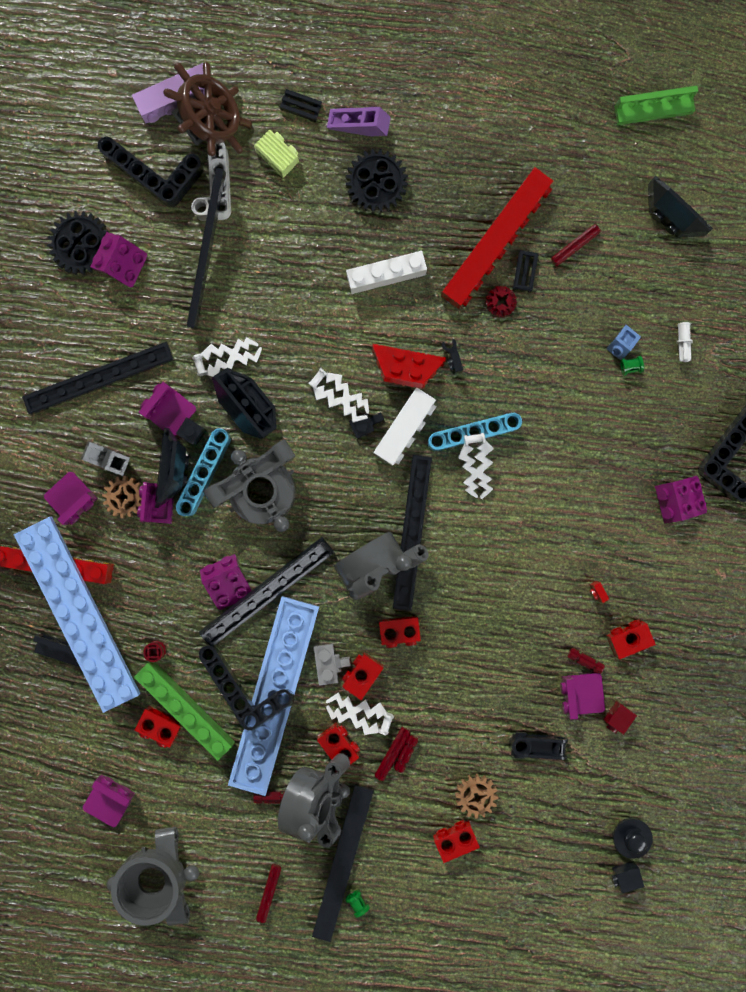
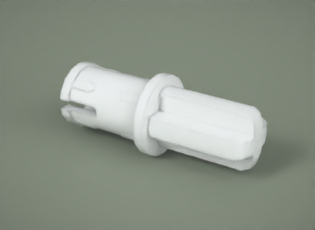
M689 322L678 324L679 340L677 344H679V360L681 362L691 361V343H693V340L690 336L691 324Z

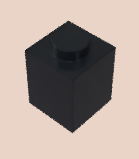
M186 417L176 434L197 446L207 429Z
M634 861L612 867L614 875H611L613 885L615 888L618 887L622 894L645 887L640 869Z

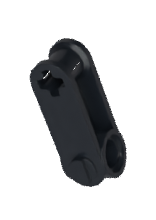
M515 732L509 740L513 758L567 759L565 753L568 738ZM523 741L525 743L523 748L516 749L518 742Z

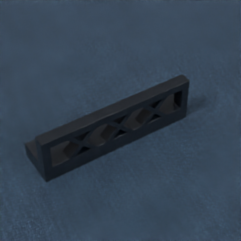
M45 633L34 636L33 641L37 642L34 650L35 653L80 667L66 640Z

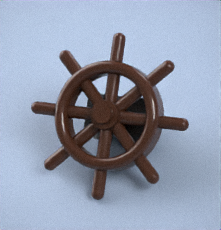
M208 62L203 63V74H196L191 77L181 63H175L174 68L184 83L179 87L178 92L166 88L163 94L165 97L177 101L178 107L172 111V114L180 123L177 128L180 133L186 131L196 146L206 141L209 156L216 154L215 144L226 141L230 143L236 153H242L243 148L233 135L237 132L239 125L250 128L252 122L240 117L237 103L233 97L239 92L238 87L233 86L228 90L220 81L211 77V67ZM198 87L204 88V95ZM222 119L227 120V126L222 121Z

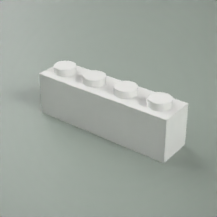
M419 251L348 269L346 273L351 294L425 276L427 267L423 252Z
M416 388L373 454L391 466L395 463L399 464L404 457L402 451L405 447L410 448L415 440L412 436L416 430L418 432L422 430L426 423L423 421L427 414L431 416L437 407L434 405L436 400L419 388Z

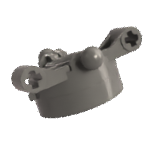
M285 439L272 446L269 451L258 458L246 460V453L241 449H237L231 454L232 462L238 465L232 475L211 485L203 493L213 508H217L230 500L232 505L231 513L235 511L246 521L255 524L274 522L275 529L279 532H284L289 528V520L284 516L288 514L295 502L296 485L292 476L294 471H289L283 465L296 457ZM258 477L268 479L274 487L272 499L265 504L252 502L247 493L249 483Z
M390 531L336 563L334 568L347 588L350 597L354 600H359L379 588L382 576L387 573L395 575L400 571L414 568L426 561L429 555L427 549L420 544L403 553Z
M337 754L326 765L325 773L304 766L294 774L285 790L279 809L278 828L280 832L310 843L317 834V840L321 846L328 848L333 845L341 835V828L335 817L336 807L340 806L342 799L348 797L350 793L348 785L345 783L339 784L340 777L350 767V760L346 755Z
M177 827L156 829V849H147L146 846L142 847L141 851L130 855L115 876L110 877L107 881V889L111 892L115 909L124 919L133 924L142 926L154 925L166 919L168 926L189 923L190 912L183 890L186 880L192 882L199 877V869L195 865H190L184 869L182 863L179 862V834ZM156 868L163 874L165 885L160 891L148 892L141 886L140 874L144 869Z

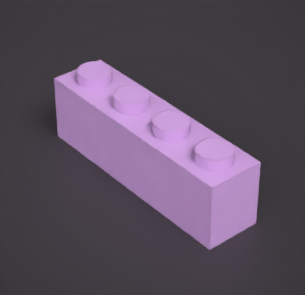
M203 63L186 70L190 77L196 74H203ZM179 74L132 95L145 123L156 122L166 114L171 115L172 111L178 107L177 101L165 97L163 91L168 88L178 92L179 87L184 83ZM198 87L204 95V88Z

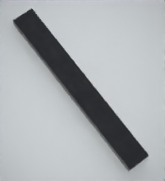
M220 168L215 169L187 327L191 328L198 327L226 172Z
M166 341L24 395L22 398L28 414L33 415L172 362L174 357Z
M412 456L400 547L403 553L418 544L421 545L432 457ZM418 566L397 573L393 609L412 611Z
M321 537L200 630V636L210 646L216 645L335 553L334 550Z
M359 784L354 786L312 933L314 938L331 942L374 789Z

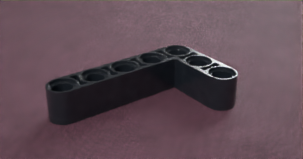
M105 136L98 141L99 151L109 162L167 207L177 206L203 173V165L199 157L195 154H188L167 180H164L112 138ZM108 146H112L110 151H105ZM128 158L125 163H120L121 159ZM192 163H197L195 168H189ZM143 169L140 175H135L137 170ZM180 178H185L182 184H177ZM158 181L155 187H150L152 182ZM168 193H173L172 198L165 199Z
M746 405L698 467V473L702 478L734 502H746V483L729 471L726 466L746 441V428L742 424L743 419H746ZM732 434L736 436L735 444L730 439ZM720 449L723 450L725 453L723 459L719 457ZM708 465H711L713 468L712 474L707 472ZM724 476L728 479L727 486H724L722 483ZM740 488L743 490L742 498L738 496V490Z
M204 646L200 649L199 658L244 729L255 730L294 703V693L288 689H281L257 706H254L219 649L214 646ZM211 649L214 656L211 660H208L206 652ZM221 665L224 668V673L219 677L216 674V669ZM229 682H232L235 686L232 693H229L226 689ZM284 692L289 695V701L286 704L280 701V696ZM239 699L245 701V707L242 710L237 707ZM266 704H270L273 708L270 715L264 713V706ZM250 715L256 719V724L253 727L247 722Z

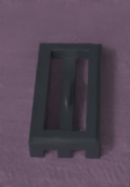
M286 89L279 108L285 112L316 122L322 107V101ZM286 103L314 112V115L287 106Z
M519 250L513 290L519 289L520 291L532 292L539 253ZM524 255L526 258L521 285H518L522 257ZM533 257L529 285L525 286L529 259Z

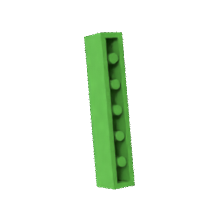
M156 662L147 663L134 676L217 761L233 746L235 741Z

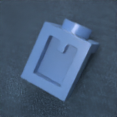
M625 325L609 344L607 350L621 360L632 350L641 336Z

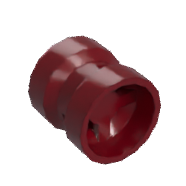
M158 640L149 643L143 650L144 658L149 662L159 661L166 655V645Z

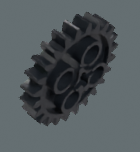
M372 149L371 155L364 151L363 158L357 155L358 162L351 161L353 168L348 167L350 175H346V180L350 181L346 183V188H349L348 196L354 195L352 202L358 201V208L364 205L365 212L368 208H371L372 214H374L376 209H379L381 214L383 208H386L389 212L390 205L396 208V200L402 202L401 195H406V190L403 188H408V183L405 182L408 180V175L404 174L406 167H401L402 160L396 162V155L390 158L389 151L383 155L382 149L379 150L378 154H375L374 149ZM379 166H385L387 170L384 172H380L377 170V168ZM362 173L369 175L367 179H361L359 176ZM388 183H391L395 187L391 190H388L384 186ZM369 191H375L377 195L374 197H369L367 193Z
M74 211L73 217L67 213V219L60 216L61 223L54 222L57 228L50 229L53 236H47L52 241L47 246L53 249L49 254L55 256L53 261L59 263L58 266L61 269L65 268L67 273H70L72 270V273L75 275L79 271L82 275H85L86 270H88L92 274L93 269L90 266L93 262V257L101 245L102 238L106 232H109L105 230L107 226L104 223L101 224V220L98 217L95 219V216L91 213L87 217L84 211L81 213V216L77 211ZM82 226V230L79 233H75L76 228ZM97 238L96 244L91 246L90 241ZM69 241V246L67 248H63V244ZM84 253L85 257L78 261V256Z

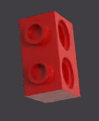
M418 616L379 620L381 644L386 645V648L397 647V644L405 643V646L417 645V641H421ZM412 626L415 629V633L412 636L405 635L404 630L406 627ZM387 629H394L396 635L393 638H387L384 634Z
M148 706L144 710L134 731L138 732V735L142 738L155 740L156 744L160 747L170 748L174 744L182 725L174 717ZM146 720H151L154 727H147ZM164 728L171 731L170 737L164 735Z
M336 722L318 735V743L331 760L337 754H340L342 750H349L351 752V755L348 757L350 764L359 759L360 748L355 741L351 742L347 737L349 734L343 725L339 726ZM337 734L340 739L333 742L329 739V735Z
M469 820L458 821L453 827L449 829L442 828L433 835L443 863L480 848ZM464 832L470 834L467 839H461L460 835ZM445 840L452 842L448 847H444L441 844Z

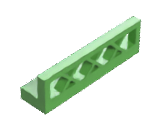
M698 86L620 97L614 106L617 125L691 115L695 112L693 98L698 92Z

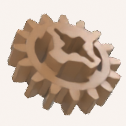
M123 476L122 480L120 477H116V482L110 480L109 484L111 486L104 487L107 494H102V497L107 498V501H104L103 505H109L107 511H114L113 516H118L120 513V518H125L126 514L128 517H133V512L137 514L138 506H141L142 498L139 497V487L142 484L140 482L135 484V478L129 480L128 476ZM131 487L135 490L136 494L131 491ZM121 495H127L128 498L121 499ZM113 500L118 504V508L114 505ZM136 501L135 504L130 509H128L129 505L132 502Z
M477 773L475 778L468 775L467 781L462 778L463 785H457V789L460 792L455 793L456 798H459L456 801L457 806L462 805L460 808L461 812L467 810V816L470 817L473 813L475 819L478 818V814H481L484 818L486 811L492 813L490 807H496L497 804L494 800L498 799V795L494 794L497 792L496 786L491 787L493 785L492 780L487 781L485 775L480 779ZM475 793H478V795H479V798H478V799H476V798L474 797V794H475Z

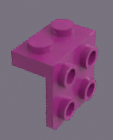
M106 232L90 267L96 271L108 274L128 287H133L145 263L147 253L122 236Z
M162 382L154 387L152 390L153 395L149 400L145 399L142 402L139 413L145 418L150 419L163 431L164 428H169L176 436V432L186 417L190 419L196 412V406L168 384Z
M68 472L44 494V499L60 515L57 520L62 525L74 524L79 520V516L84 511L86 512L94 506V502L98 499L74 472Z
M698 476L655 486L664 524L683 521L707 512Z
M143 482V486H140L139 497L142 498L141 506H138L137 510L140 522L172 524L174 497L161 507L154 508L157 483Z
M235 554L226 556L220 561L209 564L200 570L202 584L219 610L237 603L252 591L240 569L239 560Z
M590 673L562 676V682L560 683L561 693L564 694L562 709L563 713L570 720L578 719L579 714L604 712L605 705L601 674Z
M101 774L94 781L91 787L93 789L83 805V810L109 826L116 827L135 793L129 788L114 782L110 777Z

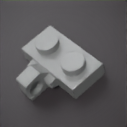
M333 643L314 646L319 686L338 683L337 672H342L341 667L351 666L350 657L340 658L339 654H335Z

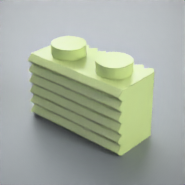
M268 130L257 141L254 148L256 153L284 178L299 162L298 152L292 145L288 147L284 143V138L278 132L274 134L271 130Z

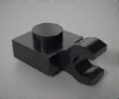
M452 339V348H447L445 342H442L441 347L444 352L449 354L450 359H447L450 371L453 370L455 375L462 373L463 367L456 348V340Z
M380 412L365 420L357 422L350 420L349 423L356 438L359 439L374 432L373 425L384 421V418Z

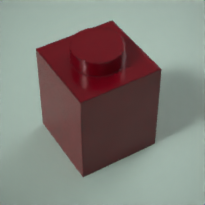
M616 700L603 720L608 723L606 727L616 734L619 731L624 735L637 715Z

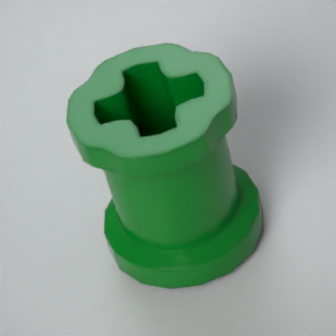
M642 356L629 360L621 359L620 368L622 375L627 376L628 373L633 372L643 373L644 362Z
M355 890L345 898V901L354 910L355 918L364 915L370 909L369 905L365 904L362 899L360 890Z

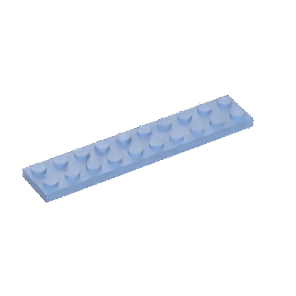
M48 517L14 534L102 712L104 713L139 696L141 693L53 518Z
M284 596L281 597L252 699L254 706H257L281 689L291 690L295 695L320 606ZM285 692L282 693L280 701L283 704L288 703L289 695ZM266 704L264 706V713L270 715L273 708L270 704ZM291 706L255 730H243L228 786L266 796ZM250 715L247 722L253 727L256 724V719Z

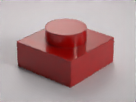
M594 581L589 584L591 590H589L595 601L598 600L604 603L609 600L601 582Z

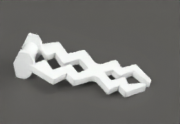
M246 337L244 342L237 339L233 349L223 344L217 349L214 345L210 344L201 354L194 355L192 359L195 362L198 376L208 375L213 377L220 372L221 368L232 369L236 360L246 366L248 359L257 363L262 348L259 347L255 356L245 351L243 356L239 354L240 347L249 350V344L258 347V343ZM224 351L230 355L227 364L217 358L215 367L209 364L208 369L205 370L202 358L204 357L209 361L211 352L222 358Z
M320 368L311 382L308 383L314 389L316 400L328 397L329 408L343 404L344 416L352 414V422L367 419L366 415L357 416L356 406L350 407V402L357 400L358 409L364 406L366 413L369 414L368 399L362 400V393L349 395L348 383L341 384L342 375L326 373ZM326 376V383L335 381L336 392L343 390V397L334 399V389L324 391V385L318 388L317 385Z
M484 433L470 436L463 435L464 445L458 458L466 461L462 467L471 473L463 482L468 485L465 491L478 498L474 490L480 485L485 489L480 495V498L483 499L493 490L487 484L492 478L483 472L493 463L486 455L494 448L485 440ZM482 442L477 447L481 451L474 456L482 463L477 468H474L471 465L476 460L467 455L473 450L468 444ZM476 478L481 479L478 485L473 482Z
M339 692L326 700V703H330L337 699L340 709L346 706L348 711L342 715L339 707L333 712L330 706L327 705L326 708L331 719L337 717L339 723L347 718H351L356 729L362 726L364 735L374 733L388 735L394 715L386 712L381 703L370 709L365 699L354 707L349 696L342 700ZM364 710L368 719L374 714L377 715V719L381 716L385 717L381 728H378L377 722L369 728L365 717L358 721L356 714Z

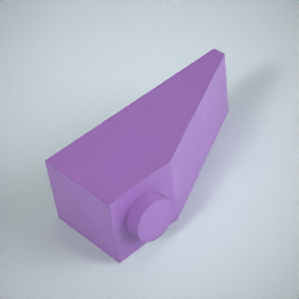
M381 107L330 109L327 128L365 136H387L391 117Z

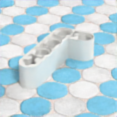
M220 143L215 144L216 152L220 149V158L216 154L214 156L208 155L210 196L215 169L222 167L226 172L220 205H224L226 208L219 212L218 220H225L231 215L229 158L225 144ZM210 197L197 198L192 203V211L201 221H206ZM200 207H206L204 212L198 213Z

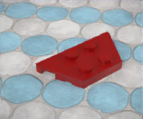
M373 344L372 352L375 353L376 363L381 370L384 382L422 389L428 383V380L434 377L437 370L445 365L446 357Z

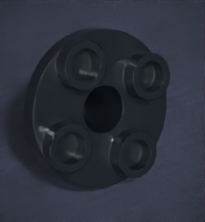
M635 817L622 820L612 832L614 846L620 854L627 858L635 859L644 856L650 850L653 843V835L648 825Z

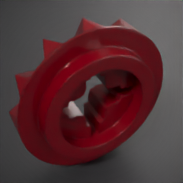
M506 286L493 288L486 297L487 309L497 317L510 315L517 305V297L513 290ZM507 296L505 300L506 305L501 304L496 307L499 301L497 297L503 298Z

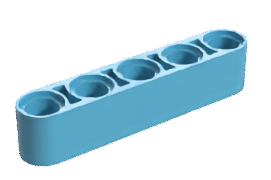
M509 413L435 432L429 437L428 446L433 451H440L463 445V435L470 436L469 430L471 427H476L479 430V434L484 433L485 439L513 432L520 428L522 418L517 413ZM509 417L516 420L517 424L515 427L508 425L507 420ZM490 422L497 424V432L489 430L488 425ZM452 432L460 434L461 439L459 442L451 440L450 435ZM433 437H439L442 440L440 447L432 445L431 440Z
M219 428L211 433L176 504V511L179 515L192 516L197 511L204 496L203 491L208 488L230 444L231 436L226 430ZM219 433H224L226 437L222 443H218L216 439ZM211 450H215L217 457L210 461L208 453ZM205 467L208 470V475L205 478H201L199 472ZM194 485L199 487V493L196 496L191 493V488ZM186 502L191 506L188 513L182 510V506Z

